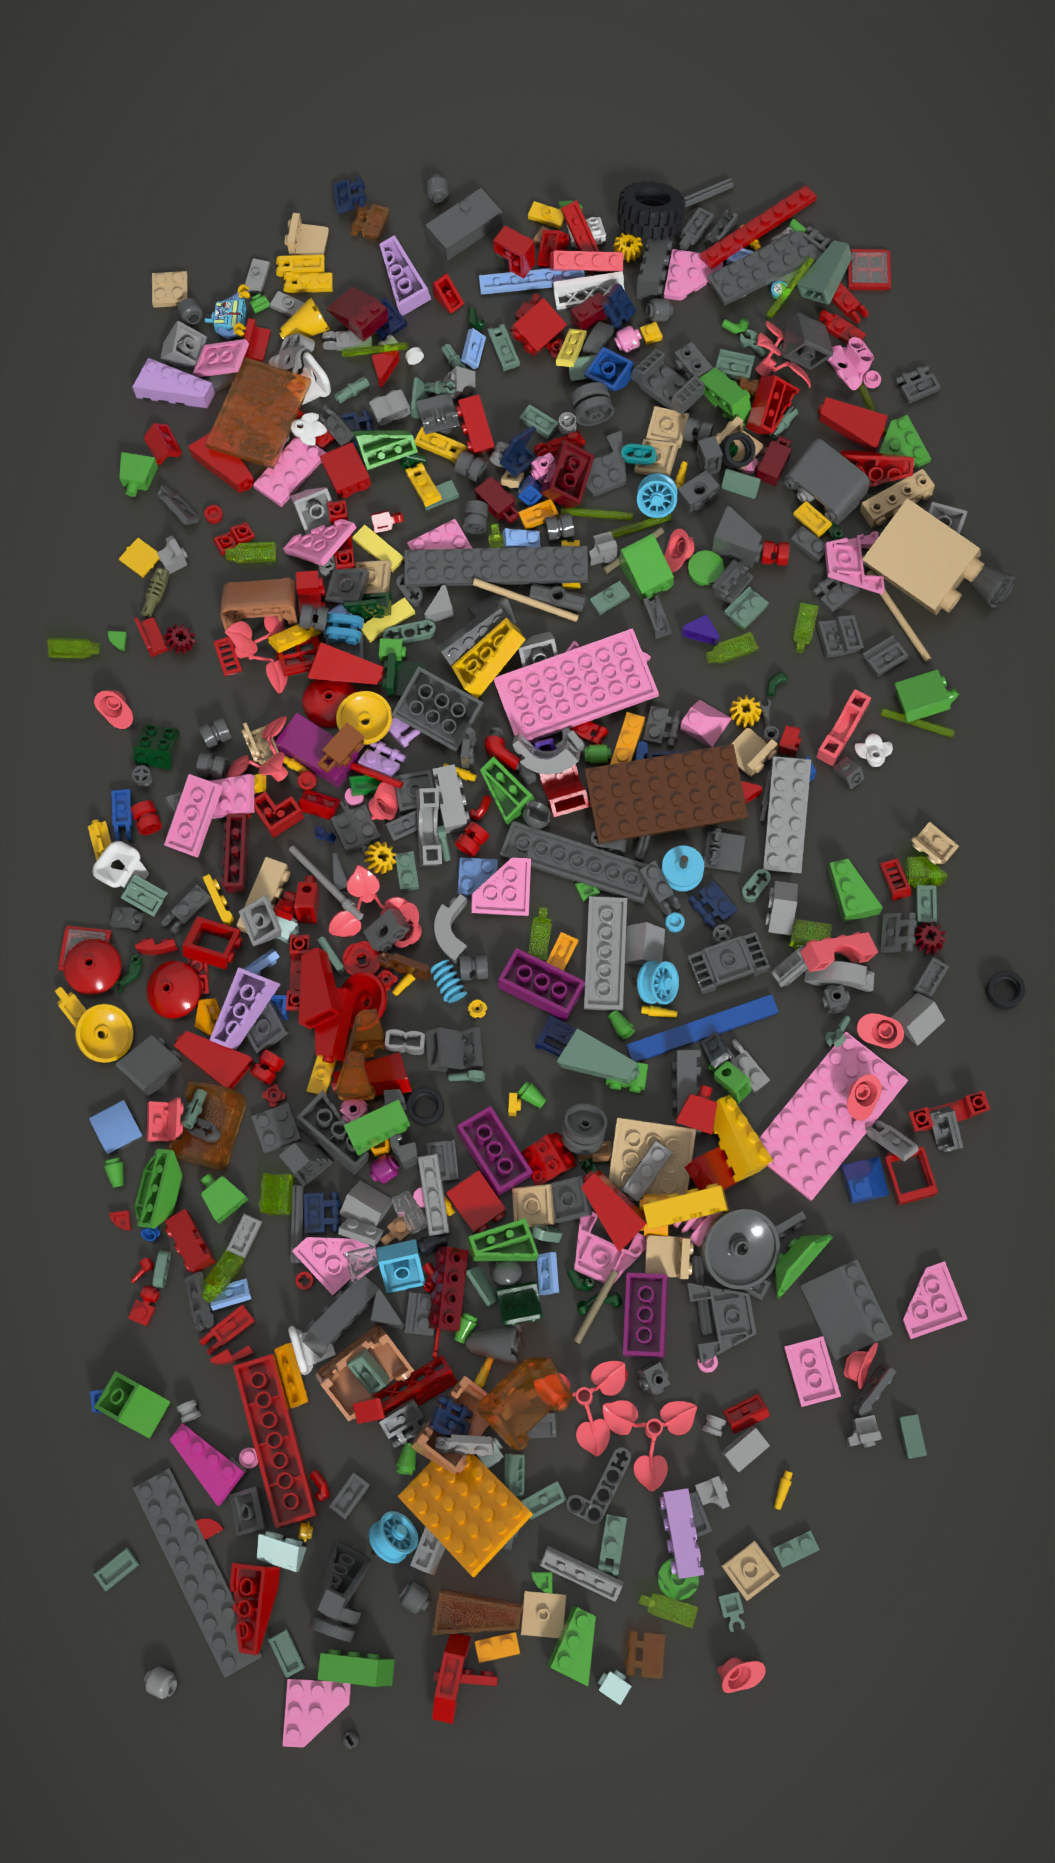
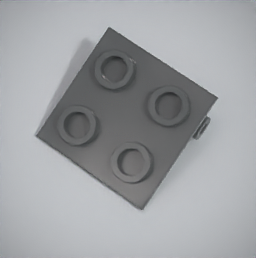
M451 393L416 401L425 435L460 426Z
M715 828L714 831H708L704 867L741 873L746 836L722 833V830Z

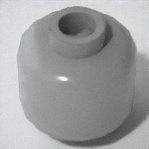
M161 1666L148 1671L144 1678L146 1691L160 1699L171 1696L177 1686L175 1674Z

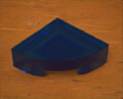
M320 826L315 827L314 833L316 838L334 843L336 838L334 833L324 832L325 828Z

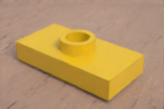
M535 201L528 213V219L558 229L561 228L564 222V216L560 209Z
M807 501L793 513L795 518L818 537H821L832 526V522Z
M317 1056L307 1088L308 1093L318 1095L324 1090L327 1095L337 1061L326 1063L322 1061L323 1058Z

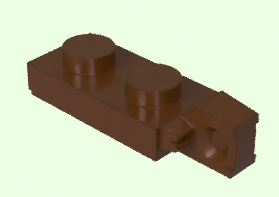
M383 951L378 959L379 965L385 968H394L402 974L408 973L418 980L424 979L429 981L431 978L429 965L396 953L392 955Z

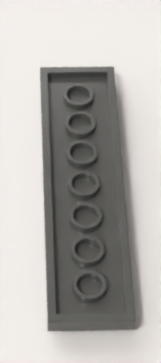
M512 821L500 853L501 858L507 860L511 858L531 859L532 868L574 882L584 883V885L644 904L649 890L640 877L638 870L647 864Z

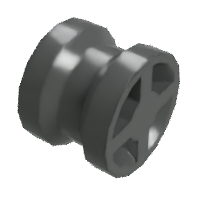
M143 765L134 768L132 778L136 785L141 788L150 786L153 782V776L149 768Z
M721 924L714 928L712 940L715 945L731 940L732 931L729 926Z

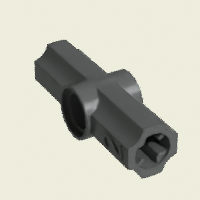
M533 583L529 598L557 608H566L583 612L586 602L585 595L565 591L559 586L551 588ZM555 596L562 597L559 600L554 599Z

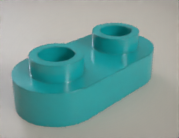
M627 444L621 450L622 458L626 463L651 465L657 459L655 448L649 445Z

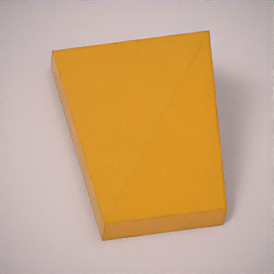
M216 998L202 999L198 1002L194 1026L210 1036L221 1012Z

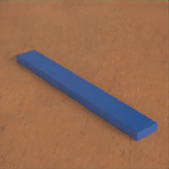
M771 994L627 1044L626 1048L630 1058L635 1062H640L704 1040L715 1031L721 1034L776 1015L779 1011Z

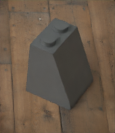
M798 312L786 320L783 348L784 358L812 370L833 356V349L826 325Z
M727 506L715 533L712 551L723 558L731 561L734 559L740 564L753 568L754 563L759 562L762 554V536L736 511Z
M152 1035L115 1064L127 1078L150 1098L183 1064L179 1060L181 1056L174 1049L169 1051L165 1047L167 1043L160 1037L156 1039Z

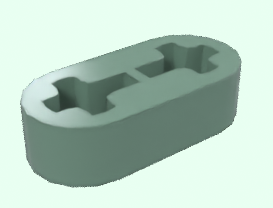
M757 870L742 889L744 901H756L769 885L771 876L767 870ZM764 875L765 881H761L758 885V876L762 877ZM753 887L756 888L753 893L755 896H747L746 890L751 891Z
M534 1224L531 1235L541 1241L559 1243L563 1232L552 1226Z
M160 1249L158 1252L153 1287L164 1288L166 1285L171 1259L170 1250Z

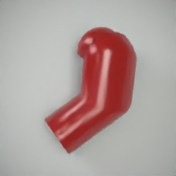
M484 795L478 810L471 809L469 817L475 819L474 821L480 820L489 808L492 800L491 797Z
M428 1262L422 1267L428 1275L424 1289L427 1292H433L435 1268L431 1262Z
M314 1470L309 1476L319 1489L315 1493V1497L319 1502H323L330 1495L327 1482L318 1470Z

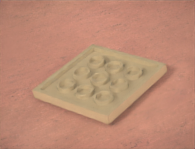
M617 1117L609 1180L615 1182L618 1187L621 1186L623 1188L654 1142L658 1141L671 1150L672 1154L644 1194L670 1195L678 1193L679 1196L687 1194L690 1176L684 1167L692 1161L696 1129ZM623 1192V1194L629 1200L637 1201L627 1193Z

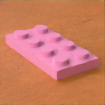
M295 437L253 486L277 505L283 507L290 499V496L297 491L321 463L320 456L326 452L316 445H306L301 441L300 437Z
M191 774L188 775L164 843L165 846L194 857L199 856L223 788L222 785Z

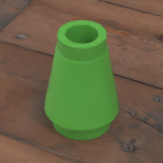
M618 1010L613 1011L608 1016L617 1036L621 1037L622 1040L629 1038L635 1032L633 1029L634 1025L619 1013Z
M528 1081L517 1092L521 1099L539 1109L547 1100L533 1083L530 1084Z
M115 1158L105 1161L104 1169L112 1184V1188L123 1186L124 1174L121 1159Z
M463 1312L460 1331H455L453 1339L465 1344L467 1337L470 1336L477 1326L478 1318Z
M405 1443L396 1463L397 1473L412 1475L413 1471L416 1470V1451L410 1447L411 1443Z

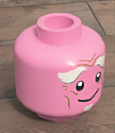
M627 326L616 333L617 337L614 339L620 351L623 350L627 353L640 346L639 339L642 337L638 329L634 330L632 326Z

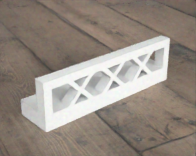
M623 271L553 282L557 310L576 307L594 296L595 291H601L605 295L610 292L615 284H621L624 289ZM578 294H584L587 296L584 300H579L576 298ZM566 296L569 300L566 303H560L559 297Z

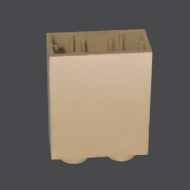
M908 498L862 559L866 567L879 576H883V579L935 615L941 609L949 613L962 595L956 591V588L964 578L972 582L984 566V563L979 560L981 556L979 547Z

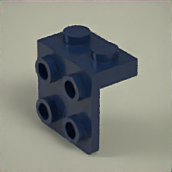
M534 426L529 429L525 428L519 436L514 435L509 441V447L502 453L503 457L499 463L513 477L518 476L531 467L532 462L537 458L526 447L536 430Z

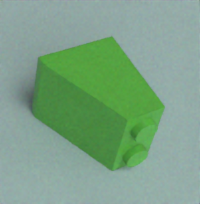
M654 534L621 549L620 567L641 601L645 598L651 599L656 593L667 591L672 587L674 576Z
M115 1371L94 1408L150 1439L170 1401Z

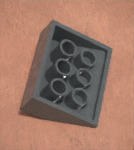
M418 666L391 716L457 752L464 739L465 730L468 727L472 728L485 704Z
M858 1259L800 1286L834 1361L893 1335Z

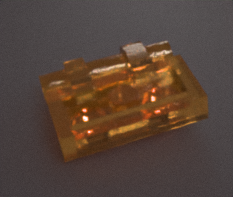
M366 204L365 207L357 209V217L351 225V235L357 236L358 231H362V237L379 241L389 215V208L372 204L369 210Z
M630 1631L629 1639H627L626 1646H628V1657L625 1659V1666H627L626 1675L635 1676V1667L641 1668V1677L662 1679L665 1634L644 1632V1641H638V1632ZM637 1647L643 1648L642 1661L636 1660Z

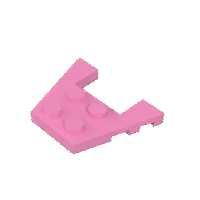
M878 531L871 532L870 535L866 536L863 534L857 535L856 538L852 539L844 538L826 542L824 549L827 577L883 594L885 590L883 576L864 575L861 548L870 549L878 538Z
M592 1212L591 1216L583 1217L579 1220L574 1270L605 1283L613 1269L619 1272L615 1280L616 1282L646 1250L647 1237L638 1233L634 1237L629 1250L623 1248L619 1252L613 1243L591 1234V1230L598 1218L597 1214Z

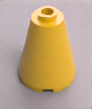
M310 298L280 328L282 332L279 334L283 340L287 336L296 333L311 337L326 332L330 328L327 322L324 321L317 305Z

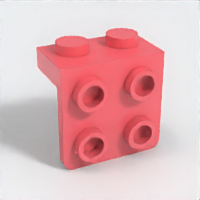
M176 1097L169 1103L152 1101L147 1103V1142L170 1143L182 1134L183 1123L180 1122V1115L183 1113V1103H181V1098Z

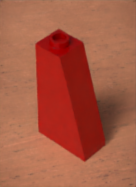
M828 397L825 398L824 403H820L818 409L820 422L866 451L877 452L888 415Z
M219 428L188 446L192 458L237 492L247 491L253 486L254 479L252 474Z
M319 642L306 677L318 680L377 685L378 681H382L385 671H382L384 667Z
M318 947L312 948L307 953L301 955L299 1024L308 1029H312L342 1014L328 953Z
M336 988L342 1014L315 1027V1054L323 1058L322 1061L326 1063L343 1060L356 993L346 988Z
M188 1031L180 1034L175 1040L174 1047L228 1092L235 1087L255 1063L248 1055Z
M400 1052L333 1072L334 1081H331L334 1093L338 1092L340 1099L352 1098V1096L358 1098L384 1095V1090L400 1089L401 1093L412 1091Z
M599 1169L594 1173L590 1171L583 1178L585 1183L581 1188L616 1249L620 1252L647 1224L646 1216Z

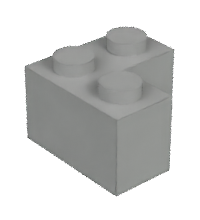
M775 881L774 888L770 887L768 908H771V913H767L765 924L769 925L768 932L784 935L792 934L797 906L798 884Z

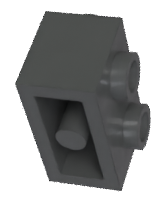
M690 342L674 353V366L677 370L682 371L687 381L694 375L700 378L713 369L693 342Z

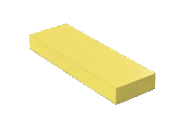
M569 329L557 356L556 366L574 367L587 336L586 330Z
M366 525L352 537L357 544L378 561L390 560L392 562V573L405 560L400 553Z
M404 597L391 606V615L384 616V618L373 617L364 623L363 628L360 630L371 643L382 636L385 629L397 626L414 615L415 610Z

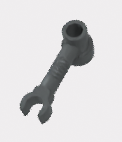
M768 699L767 706H762L761 700H759V709L762 710L765 725V742L769 743L771 739L776 742L779 737V730L772 726L770 716L771 701Z

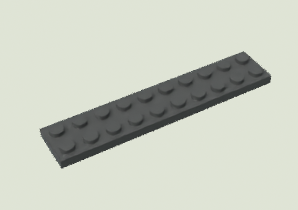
M587 546L405 550V587L472 586L475 578L493 585L588 583Z
M171 1468L134 1487L133 1490L224 1678L263 1657L261 1651L259 1655L239 1653L236 1633L237 1615L236 1612H233L234 1596L196 1523L195 1516Z

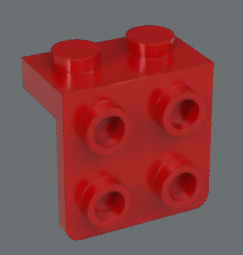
M558 1132L545 1135L521 1152L533 1172L531 1179L535 1186L544 1185L560 1173L577 1167L574 1156L565 1147Z

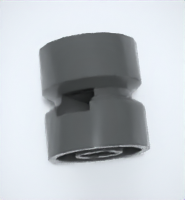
M689 417L683 440L689 442L696 440L698 443L704 437H711L714 423L707 421L700 423L699 419ZM696 428H699L698 435L694 434Z
M464 450L456 461L454 471L463 476L468 475L469 479L478 483L486 472L488 462L479 457L474 458L473 454Z
M472 500L465 504L464 513L466 517H464L463 529L466 532L482 534L486 531V518L488 517L489 509L487 503Z
M570 513L560 514L559 518L556 516L545 517L549 541L559 539L560 536L564 538L574 536V527Z
M303 604L299 628L310 629L314 627L316 631L325 632L329 608L318 606L315 609L313 605ZM314 614L319 615L318 622L313 621Z
M222 716L213 720L211 725L206 723L198 727L208 749L218 745L219 740L224 742L232 738Z
M201 752L197 761L196 774L203 777L211 775L214 779H224L228 771V756L217 755L214 757L212 753Z
M479 954L475 958H472L471 955L460 956L462 981L473 980L474 977L478 980L489 979L487 954Z

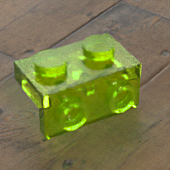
M263 1173L261 1199L259 1202L260 1213L291 1215L294 1175Z

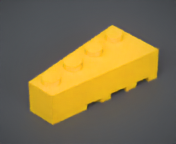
M506 617L451 667L464 689L478 699L526 639L520 629Z
M730 1094L716 1101L717 1108L713 1132L718 1134L720 1138L719 1146L727 1154L728 1159L726 1162L729 1168H733L735 1173L733 1178L736 1183L760 1172L773 1162V1159Z
M718 1183L708 1185L706 1189L698 1191V1188L687 1190V1194L681 1196L678 1193L667 1195V1199L659 1201V1198L647 1200V1204L643 1205L648 1229L729 1211L723 1186H718Z

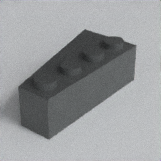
M322 1090L296 1117V1126L349 1172L355 1175L367 1163L369 1153L366 1151L359 1156L357 1155L344 1127L347 1124L346 1121L342 1119L334 1104L329 1101L326 1093Z

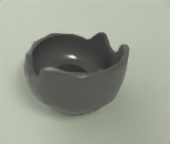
M535 800L527 802L523 810V819L529 826L541 829L547 826L550 821L551 811L544 804Z
M497 1261L493 1265L490 1275L493 1283L497 1287L502 1288L516 1285L521 1280L523 1271L518 1261Z

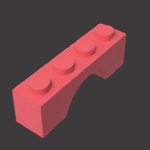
M552 251L550 253V271L620 272L623 271V253Z
M856 689L853 691L838 721L822 743L816 758L834 766L867 710L871 697Z
M856 932L850 936L843 934L837 938L831 939V937H827L821 941L811 940L800 951L809 972L826 969L835 960L834 953L847 957L854 964L868 962L878 953L869 932L861 934Z

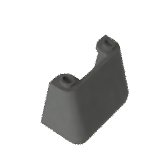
M819 438L815 439L807 447L783 479V483L788 489L796 490L800 486L825 506V517L836 525L866 499L870 484L868 476Z

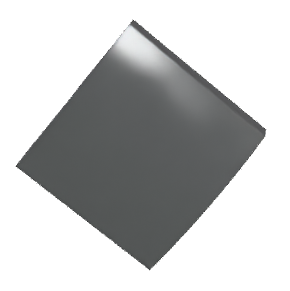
M855 615L838 616L835 620L819 621L816 624L825 658L846 655L864 649Z

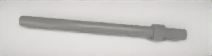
M294 845L289 848V851L326 887L347 912H350L357 920L363 918V914L355 907L356 904L351 899H347Z

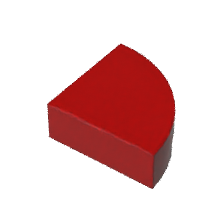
M129 1210L109 1213L110 1219L117 1227L127 1231L132 1230Z
M212 1519L196 1521L205 1540L224 1530L220 1523Z

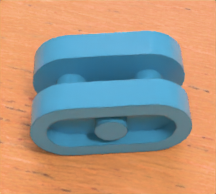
M340 613L328 614L327 624L330 627L325 628L324 637L329 642L337 643L339 641L346 642L349 645H356V643L361 641L362 633L358 630L363 628L364 619L362 617Z

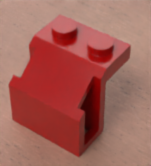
M576 764L570 769L557 774L539 773L542 788L550 802L549 809L553 817L590 807L586 789L579 779Z

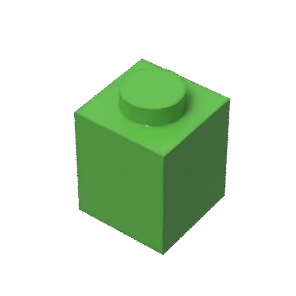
M380 638V663H385V660H388L389 653H396L397 661H403V657H406V646H403L402 639Z

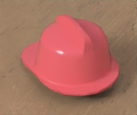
M683 529L673 531L664 555L671 572L677 571L683 562L690 558L694 552L693 538L689 537Z
M115 690L97 693L94 699L97 710L114 727L119 729L128 728L133 722V714L126 704L123 694Z
M385 782L380 783L375 795L368 803L372 820H392L395 818L399 808L395 786Z
M405 903L398 909V911L402 912L411 928L402 939L394 944L398 948L413 945L421 937L422 928L419 924V912L413 903Z
M876 1013L866 1014L860 1018L857 1024V1031L862 1040L883 1048L897 1047L904 1038V1030L899 1021Z
M871 1074L863 1075L853 1081L849 1087L847 1110L856 1120L868 1118L881 1095L882 1085L876 1076Z
M877 1342L872 1345L868 1352L855 1351L846 1360L844 1376L858 1382L859 1389H862L866 1383L870 1365L877 1351Z
M731 1658L724 1665L719 1666L717 1671L723 1681V1691L733 1693L752 1688L760 1683L764 1678L766 1668L760 1661L744 1662L739 1658Z

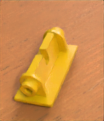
M93 820L92 824L88 826L97 861L112 842L106 821L99 822V820Z

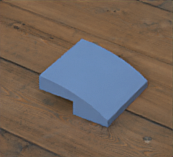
M125 1100L89 1118L107 1154L143 1136Z

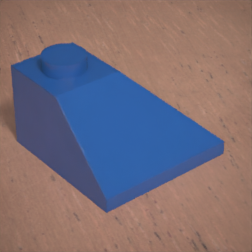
M602 347L585 372L584 377L594 382L603 383L608 389L616 391L626 387L631 380L630 375L634 369L633 361Z
M880 1157L841 1165L850 1204L889 1196Z

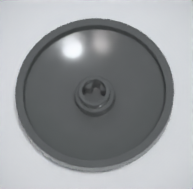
M734 1208L720 1214L708 1227L702 1242V1259L708 1273L717 1282L732 1289H747L764 1281L776 1266L780 1252V1240L774 1224L765 1215L750 1208Z

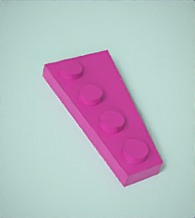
M182 1423L170 1438V1441L216 1505L220 1506L245 1472Z

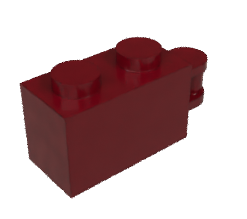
M599 292L571 309V322L576 329L588 330L599 321L601 322L609 317L605 315L602 306L604 301H608L606 297L608 293L603 296Z
M779 436L777 442L771 441L769 447L766 446L762 453L763 459L758 461L755 467V471H757L756 478L776 487L790 458L792 448L789 447L792 440Z
M489 477L475 489V498L478 501L487 503L489 506L488 511L498 522L504 519L510 525L520 517L515 509L514 496L510 492L507 493L498 480L495 481L492 477Z

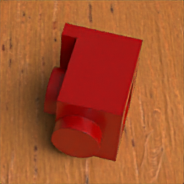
M796 726L785 727L777 752L796 757L802 737H799L800 728Z

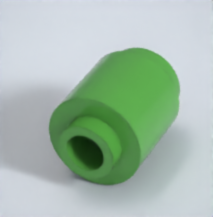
M607 744L585 747V762H590V764L608 763V759H611V748H607Z

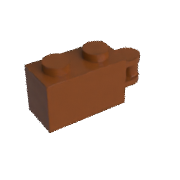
M347 722L322 749L323 758L317 765L327 774L335 766L339 769L343 765L346 767L352 760L351 756L355 752H360L364 747V736ZM327 759L332 762L330 765L326 763Z

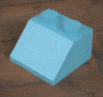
M416 1239L377 1248L378 1262L386 1293L425 1284Z

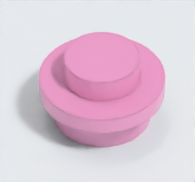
M869 371L864 375L863 383L868 388H877L881 383V376L876 371Z
M249 1447L241 1451L239 1462L243 1467L251 1469L257 1466L258 1459L254 1448Z

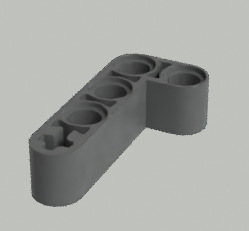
M622 1447L614 1451L590 1501L579 1495H572L567 1499L566 1505L569 1512L592 1524H597L602 1520L630 1463L631 1453L629 1450ZM625 1452L627 1461H622L620 1467L624 1468L623 1471L611 1466L612 1462L616 1465L618 1461L616 1454ZM610 1470L618 1473V1480L616 1482H610L607 1479V1473ZM601 1489L607 1490L609 1492V1499L600 1501L597 1497L598 1491ZM574 1498L579 1499L582 1503L581 1508L576 1511L572 1510L569 1505L570 1501ZM592 1508L598 1509L600 1512L599 1519L591 1520L588 1517V1511Z

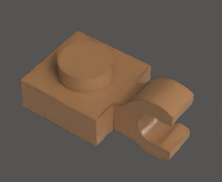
M604 1141L602 1147L595 1153L589 1155L578 1154V1161L581 1162L585 1158H592L593 1162L611 1161V1141Z
M401 1213L387 1226L390 1232L380 1241L384 1246L390 1245L396 1238L401 1243L415 1230V1227Z

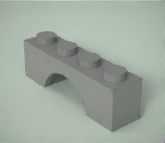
M419 788L416 790L419 865L438 866L442 864L441 844L437 831L438 788Z

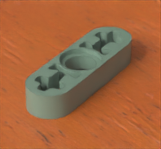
M431 620L389 627L383 632V639H390L389 634H393L394 639H402L403 644L430 639L436 634V627ZM426 626H429L430 632H426ZM408 629H412L415 632L411 637L405 636L404 633Z

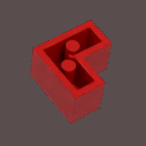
M504 226L493 240L494 252L508 259L509 271L524 279L535 265V241L518 233L515 229Z
M318 571L296 572L299 615H301L303 604L313 605L315 609L318 606L326 608V603L322 599V596H326L323 577H319ZM314 614L313 620H318L319 615Z
M266 791L254 798V811L272 838L304 819L302 810L292 796L276 806Z

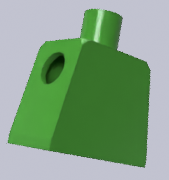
M121 453L120 481L122 486L127 488L126 494L128 496L136 497L138 489L148 490L158 469L155 457Z
M725 1061L723 1065L720 1064L715 1068L712 1064L709 1065L708 1068L714 1073L715 1083L726 1094H731L737 1104L752 1091L750 1078L729 1061Z
M211 1173L201 1179V1182L207 1188L201 1195L212 1216L219 1224L249 1200L223 1176L215 1180Z

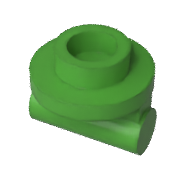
M261 293L251 297L252 301L249 302L255 314L270 307L266 296H262Z

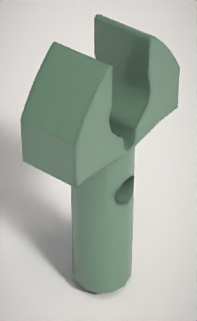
M746 329L745 334L750 339H746L740 334V345L743 348L751 346L764 358L767 352L761 346H757L755 341L758 334L754 330Z
M444 825L437 826L443 860L450 861L451 856Z
M843 1016L834 1032H827L825 1039L830 1047L834 1044L837 1048L846 1041L847 1038L843 1032L850 1022L849 1016Z
M469 1070V1073L449 1074L448 1080L482 1082L485 1081V1073L478 1070Z

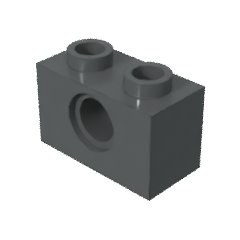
M716 436L704 437L698 441L696 459L701 472L707 470L711 475L720 472L723 454Z
M705 470L677 489V498L686 510L691 513L694 510H699L707 501H713L719 494L720 485Z
M389 908L363 932L373 950L386 952L392 948L393 944L402 939L411 928L401 911Z

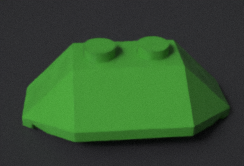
M157 1149L155 1155L149 1160L143 1170L134 1206L138 1227L155 1229L174 1212L182 1172L173 1150Z
M831 1235L801 1236L799 1240L794 1238L787 1246L790 1250L786 1254L781 1253L779 1255L777 1264L774 1267L775 1293L778 1299L833 1238Z

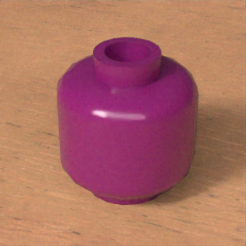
M383 1154L370 1164L371 1172L369 1173L375 1182L380 1181L385 1184L398 1175L400 1165L394 1156Z

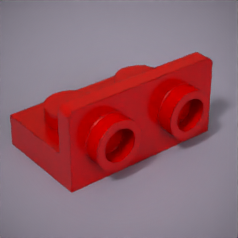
M543 230L537 266L550 267V253L552 251H567L569 234L560 230Z

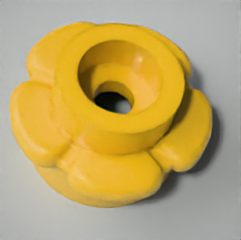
M477 999L469 1004L468 1011H470V1016L473 1018H482L486 1014L487 1005L481 1000Z
M301 1522L299 1525L298 1539L303 1540V1542L312 1537L313 1526H310L309 1522Z

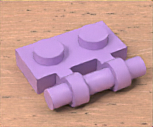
M381 741L370 744V747L374 748L375 751L367 748L358 760V764L394 777L400 769V764L396 761L404 762L406 756L397 749L393 750L387 747ZM384 753L386 755H389L390 757L388 759L382 756L381 754Z

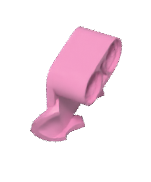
M852 337L846 347H841V345L832 347L833 356L827 359V361L830 362L837 375L850 389L856 390L861 385L863 376L868 372L874 356L860 338ZM838 363L845 364L847 368L839 367Z

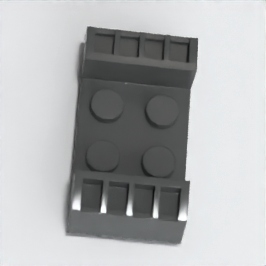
M655 349L633 369L630 378L644 392L666 408L673 409L682 415L704 395V383L695 375L687 381L665 365L666 354Z
M756 932L733 938L688 956L703 994L715 991L719 985L753 974V977L767 972L770 968Z
M400 1089L384 1090V1106L399 1099L403 1110H407V1105ZM401 1133L389 1138L392 1150L395 1155L399 1156L404 1170L419 1163V1153L415 1142L404 1145Z

